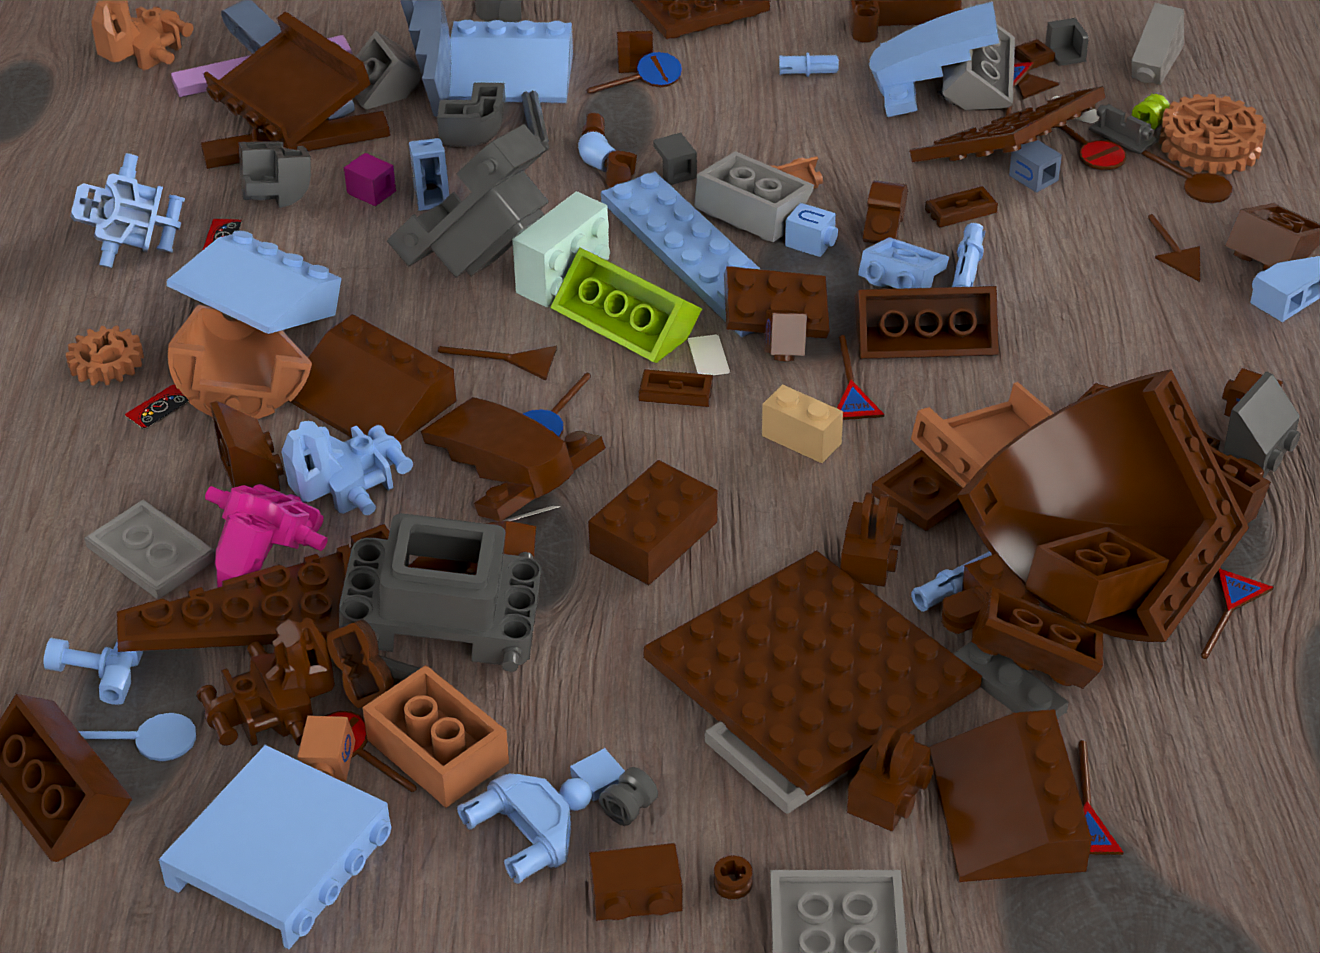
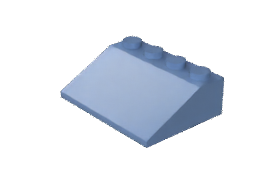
M462 20L453 22L450 37L451 80L449 100H471L473 83H505V102H522V94L525 91L530 93L533 90L538 93L540 103H567L573 58L572 23H563L561 21L543 23L528 20L521 22H503L501 20L490 22Z
M234 231L232 235L218 237L167 279L166 286L270 334L335 316L342 278L329 273V269L324 266L312 265L303 261V257L300 255L285 253L279 250L278 246L273 243L254 239L253 235L249 232Z

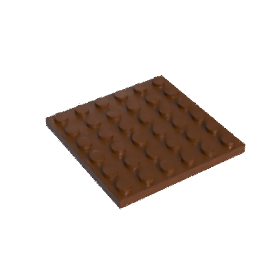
M817 550L644 646L643 653L645 660L715 719L725 724L728 730L797 788L800 787L807 796L860 764L874 742L877 743L889 726L899 728L900 736H902L903 733L914 730L979 689L982 681L981 674Z

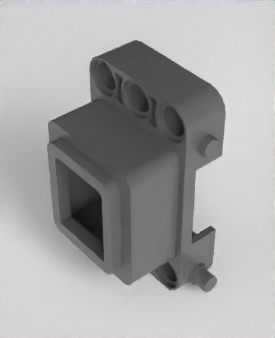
M523 124L490 142L456 173L471 191L463 201L455 192L451 193L438 206L418 217L415 214L412 215L388 238L387 242L408 267L434 252L455 278L465 272L472 277L495 262L513 246L512 239L545 215L541 209L549 201L524 172L546 150L541 144L540 137L532 134L527 126Z
M404 513L396 514L392 518L388 540L363 538L354 543L339 605V628L364 619L375 632L379 650L393 652L394 634L473 643V662L502 665L504 670L514 672L518 669L519 665L530 660L542 566L534 560L533 555L529 552H522L519 556L504 554L506 533L505 529L499 525ZM410 555L478 563L476 575L408 567Z

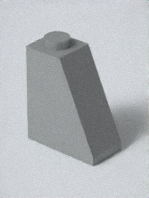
M1159 3L1154 4L1131 60L1132 78L1138 79L1143 83L1162 84L1184 46V9Z

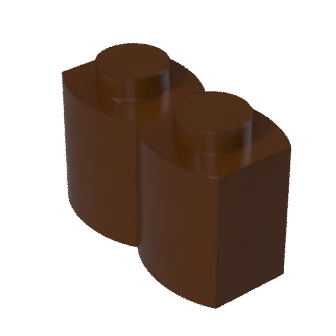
M364 619L327 633L329 654L334 663L343 671L342 681L344 690L354 706L358 709L364 707L394 687L392 673L388 665L378 656L379 646L375 632Z

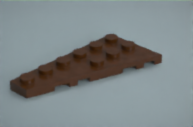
M349 544L338 547L336 553L319 558L318 554L304 557V562L297 565L284 567L279 564L222 581V586L207 591H204L202 587L189 590L187 597L169 602L162 598L117 611L118 652L248 646L255 641L261 642L262 645H271L278 638L276 629L280 624L288 619L301 622L304 621V618H311L319 627L324 638L327 639V633L339 629V605L350 559Z

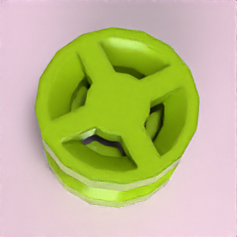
M1151 94L1133 108L1132 116L1151 124V128L1155 130L1162 124L1164 111L1166 108L1169 109L1170 103L1162 95Z

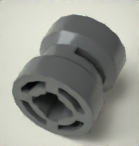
M636 767L628 768L618 778L619 783L617 785H609L599 796L600 804L605 813L613 821L623 826L633 822L639 815V809L649 807L658 797V790L653 780L644 771Z

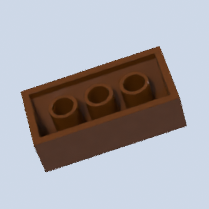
M997 286L858 290L855 294L856 332L860 359L999 355Z
M15 694L0 718V794L50 861L58 862L111 833L132 801V798L55 701Z

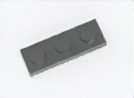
M972 642L954 653L959 659L982 675L981 688L1014 713L1055 709L1058 719L1067 712L1069 701L1029 671L1016 665L1012 659L1000 654H987Z

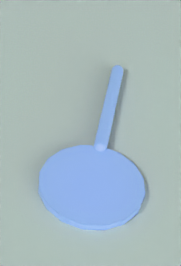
M176 713L158 714L146 720L139 727L138 731H79L84 739H135L136 747L140 754L155 761L174 760L184 755L193 747L196 740V727L191 719Z

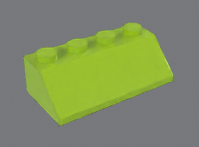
M579 248L550 307L655 363L659 362L688 339L702 311V308L583 248Z

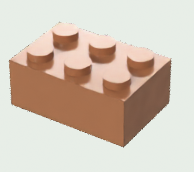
M427 665L362 707L367 741L446 808L509 764L506 729Z

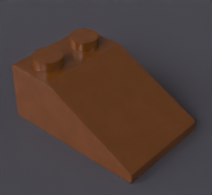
M1275 203L1240 210L1225 246L1235 250L1233 254L1236 257L1245 261L1257 260L1263 263V269L1267 270L1279 262L1308 258L1320 245V224Z

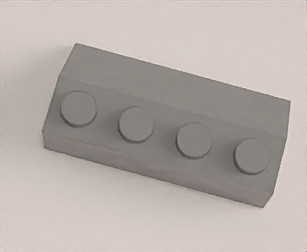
M997 24L998 44L971 49L970 61L945 65L942 94L950 103L957 104L964 110L1009 108L1013 104L1015 37Z

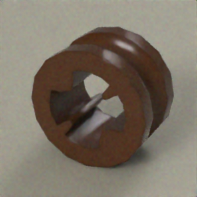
M733 855L723 857L716 863L714 867V888L720 896L730 900L740 899L750 892L752 888V866L749 861L743 857ZM735 874V877L739 880L732 881L730 876L727 875Z

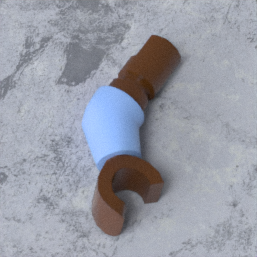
M598 113L587 114L586 124L582 128V137L578 142L581 158L586 164L606 172L605 181L610 188L630 181L631 175L635 174L637 155L625 151H616L607 143L605 138V120L603 116Z

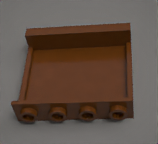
M285 11L277 17L281 33L218 80L207 71L203 75L208 85L206 91L215 102H222L232 114L245 118L252 128H259L265 132L271 141L283 142V146L290 149L371 85L363 61Z

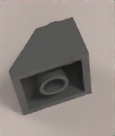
M1266 371L1231 410L1223 454L1227 456L1232 455L1237 459L1244 458L1256 463L1263 469V477L1270 470L1275 472L1278 469L1284 454L1295 449L1301 435L1297 431L1300 415L1272 373Z

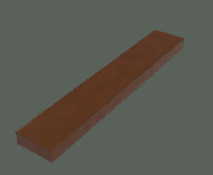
M383 111L326 120L290 149L297 150V146H304L307 151L389 137L390 128ZM265 132L258 133V142L271 141ZM252 134L201 142L206 168L238 164L239 142H252Z

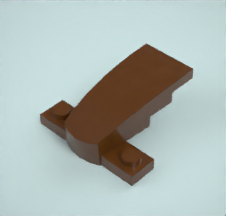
M475 397L470 398L420 431L425 444L447 448L451 461L475 465L479 478L504 482L487 490L486 495L474 503L478 516L496 521L505 520L533 499L556 489L568 480L577 468L606 449L602 436L585 433L584 431H575L568 434L563 441L548 428L526 415L500 404Z

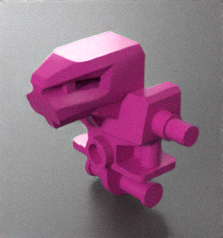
M262 484L255 485L253 488L245 485L234 487L231 489V492H224L210 486L206 491L205 500L219 505V508L224 510L222 518L226 520L215 555L217 587H221L224 580L261 570L273 544L298 549L299 544L303 546L308 545L319 551H322L327 544L328 538L316 533L322 526L323 515L320 514L318 509L301 502L300 497L296 495H285Z

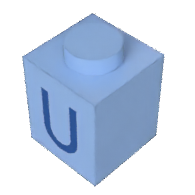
M799 203L786 219L785 246L821 257L829 246L832 247L836 242L838 236V228L835 227L836 213Z

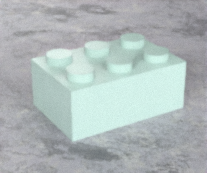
M576 191L512 239L516 293L547 308L553 303L579 248H583L608 260L610 249L607 205Z

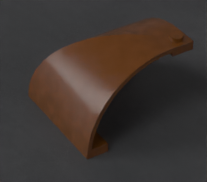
M1172 369L1144 375L1113 385L1082 398L1046 417L997 452L957 495L985 546L992 555L998 553L1025 586L1037 546L1104 527H1109L1168 559L1169 562L1164 575L1140 607L1102 618L1089 624L1081 623L1110 636L1142 642L1167 641L1249 529ZM1032 593L1039 600V596ZM1045 604L1059 614L1071 619L1069 613L1057 606Z

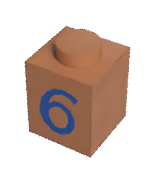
M307 716L298 752V760L340 781L346 782L355 745V737L348 717Z

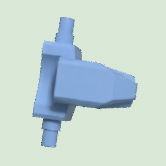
M125 153L119 175L113 173L108 175L105 189L85 183L78 186L70 215L74 222L77 221L96 227L94 237L96 240L103 242L99 265L108 268L113 267L115 254L118 253L119 246L122 244L142 248L143 252H147L154 225L163 227L160 243L156 249L173 253L172 246L176 229L179 230L181 222L178 220L185 198L169 195L168 198L170 200L166 217L157 215L163 187L157 186V188L137 183V179H135L137 171L135 169L138 156ZM88 192L95 193L93 199L87 198Z
M313 421L300 422L297 430H291L287 434L281 451L288 485L300 497L301 501L311 502L331 493L335 509L343 514L358 507L364 515H371L375 511L376 506L369 498L366 490L380 483L387 490L393 489L390 466L394 464L398 473L405 474L412 469L413 461L403 454L400 442L395 437L387 435L381 425L372 427L368 432V436L364 435L358 426L351 427L352 438L342 442L330 436L329 430L326 427H318Z

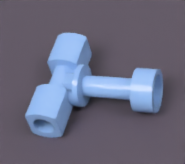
M50 638L44 653V668L62 672L67 664L97 669L99 678H102L99 685L100 700L105 703L119 705L124 703L131 685L130 667L138 666L143 651L118 652V644L116 642L114 649L105 647L102 654L69 649V642L67 640Z

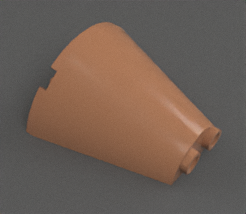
M197 305L168 344V365L174 384L189 400L191 405L212 416L210 403L215 401L256 419L275 413V409L282 406L288 400L291 402L298 395L307 381L312 366L307 356L282 330L267 334L237 319L227 318L223 312L210 306Z

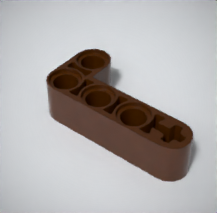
M850 0L849 25L851 35L858 42H872L878 38V26L921 25L930 20L961 10L962 0Z

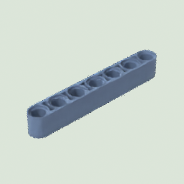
M242 0L221 11L222 19L228 30L252 54L281 33L280 27L252 0ZM350 100L326 120L342 118L355 110L353 100Z

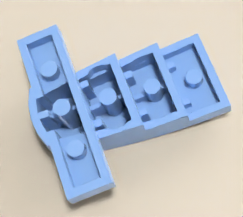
M993 1L938 17L907 30L887 42L880 43V46L874 50L870 57L869 66L879 91L884 96L887 117L918 111L915 81L943 77L942 66L970 61L971 49L999 43Z

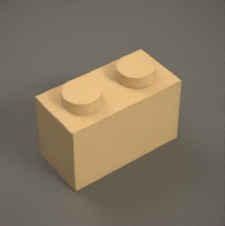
M783 384L763 403V437L820 463H823L842 444V410Z

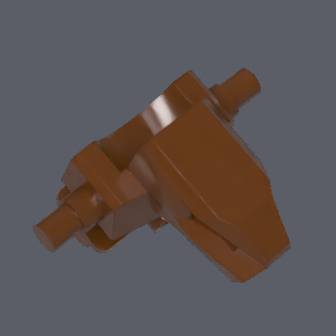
M304 618V621L301 622L288 619L280 624L276 629L278 638L273 641L274 653L269 654L266 652L259 641L250 643L247 647L251 657L249 672L231 677L227 668L221 670L225 695L217 697V691L212 685H205L197 691L196 696L205 708L204 717L209 727L216 730L218 741L221 745H231L238 739V733L233 727L241 724L251 746L258 744L256 733L270 728L282 737L292 735L296 745L300 746L307 716H313L310 698L332 691L335 686L327 641L311 618Z

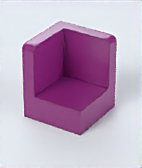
M364 153L344 167L346 191L355 198L376 207L396 192L394 165Z

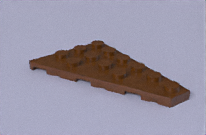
M1100 86L1077 90L1048 100L1047 104L1037 107L1034 112L1033 108L1029 107L992 120L991 124L979 128L978 132L976 127H972L934 141L933 146L913 148L909 150L912 162L948 157L949 161H957L968 157L967 154L975 153L976 157H983L993 154L995 149H1002L1003 153L1017 151L1022 148V144L1036 141V136L1051 133L1052 128L1067 124L1066 120L1082 116L1081 112L1095 109V104L1106 98L1104 88Z

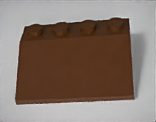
M351 314L327 331L310 354L308 359L311 361L312 366L307 381L290 403L351 438V427L358 426L364 435L368 436V432L372 427L381 425L387 435L395 437L401 444L457 401L454 369Z
M1055 709L1015 712L929 746L931 748V764L934 768V777L959 882L1087 871L1092 838Z

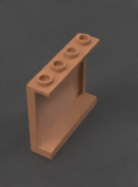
M1016 382L1013 384L1009 401L945 420L930 407L918 410L911 440L964 488L997 452L1030 427L1052 415L1053 412L1020 383Z

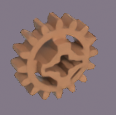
M101 326L98 332L88 329L87 336L77 335L75 337L76 343L68 344L69 352L66 353V359L71 375H78L79 382L90 379V383L93 386L98 381L109 385L111 379L122 382L124 374L133 376L135 374L134 367H141V359L144 358L139 336L132 335L130 329L120 332L119 326H114L112 329H106L105 326Z

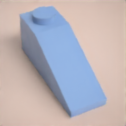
M1320 256L1279 262L1267 270L1259 272L1252 282L1253 291L1250 303L1283 322L1320 299Z

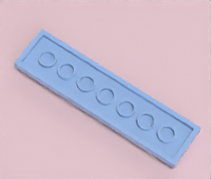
M655 171L601 191V202L606 204L607 208L726 322L724 272L726 266L750 269L760 268ZM734 330L740 337L753 333Z

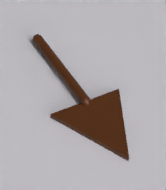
M1150 214L1148 219L1174 251L1156 255L1155 259L1200 282V246L1181 250L1156 217Z

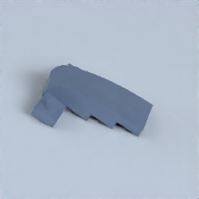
M400 0L433 115L437 117L440 100H449L451 80V43L442 0Z

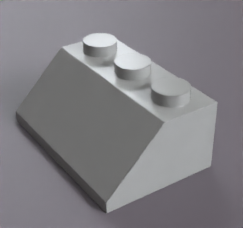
M734 151L697 174L694 208L707 213L710 217L726 221L735 228L751 232L762 240L774 242L785 235L786 219L799 203H807L814 184Z

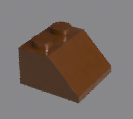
M218 401L211 402L210 407L219 455L232 488L243 485L253 488L255 485L262 484L278 492L281 491L278 476L284 475V470L279 454L272 455L274 446L269 431L263 433L256 418Z

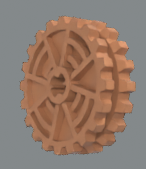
M1194 94L1193 98L1190 99L1187 97L1180 98L1179 103L1173 101L1170 103L1169 109H1165L1159 144H1162V152L1169 153L1168 158L1171 161L1178 160L1180 162L1179 166L1183 168L1190 166L1193 167V171L1199 173L1205 170L1216 174L1218 171H1222L1224 174H1232V170L1244 171L1246 165L1252 167L1256 159L1260 158L1266 124L1263 123L1264 118L1262 115H1255L1256 109L1245 107V102L1238 100L1234 102L1231 101V97L1224 96L1218 98L1215 94H1208L1207 97Z

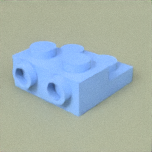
M889 237L863 250L858 276L866 278L870 284L879 287L891 286L896 289L931 288L934 276L947 268L949 256Z

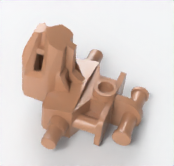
M127 0L98 1L91 21L97 54L111 62H120L134 55L137 57L138 67L142 70H148L160 62L170 65L173 63L175 56L166 51L165 47L168 46L178 51L181 49L179 32L184 37H189L193 33V25L180 20L179 15L172 10L166 9L162 11L157 6L148 10L139 7L136 9L137 18L130 17Z

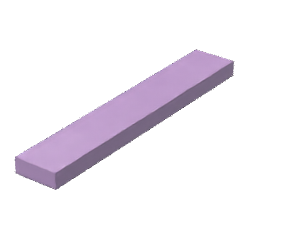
M343 35L327 38L352 54V50ZM249 56L171 73L172 82L179 97L205 92L208 85L203 74L206 71L219 80Z

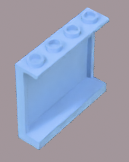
M264 745L159 858L165 886L179 893L189 883L281 930L283 945L285 948L290 949L300 936H305L311 930L315 919L322 910L335 902L341 888L351 876L357 875L362 870L366 859L374 849L386 842L391 832L388 804Z

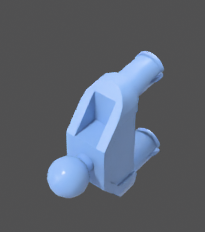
M504 774L492 780L487 786V791L464 804L458 805L457 811L463 824H466L470 830L497 813L505 814L533 845L504 860L509 876L511 878L514 877V882L519 884L523 879L546 866L557 868L567 862L571 834L570 810L578 811L584 809L590 803L592 790L589 784L580 778L566 780L561 785L558 793L544 778L521 774Z

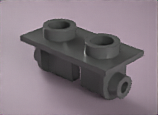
M1110 104L1099 106L1096 115L1099 116V121L1089 127V130L1101 135L1103 138L1109 139L1137 154L1142 153L1158 142V138L1153 136L1154 129L1151 128V124L1131 115L1127 117L1125 123V112Z

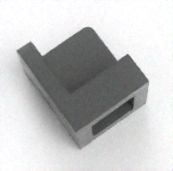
M1071 18L1048 22L1045 45L1055 52V63L1058 66L1086 62L1089 36L1078 20Z
M682 133L653 140V147L663 158V179L669 185L697 178V152Z

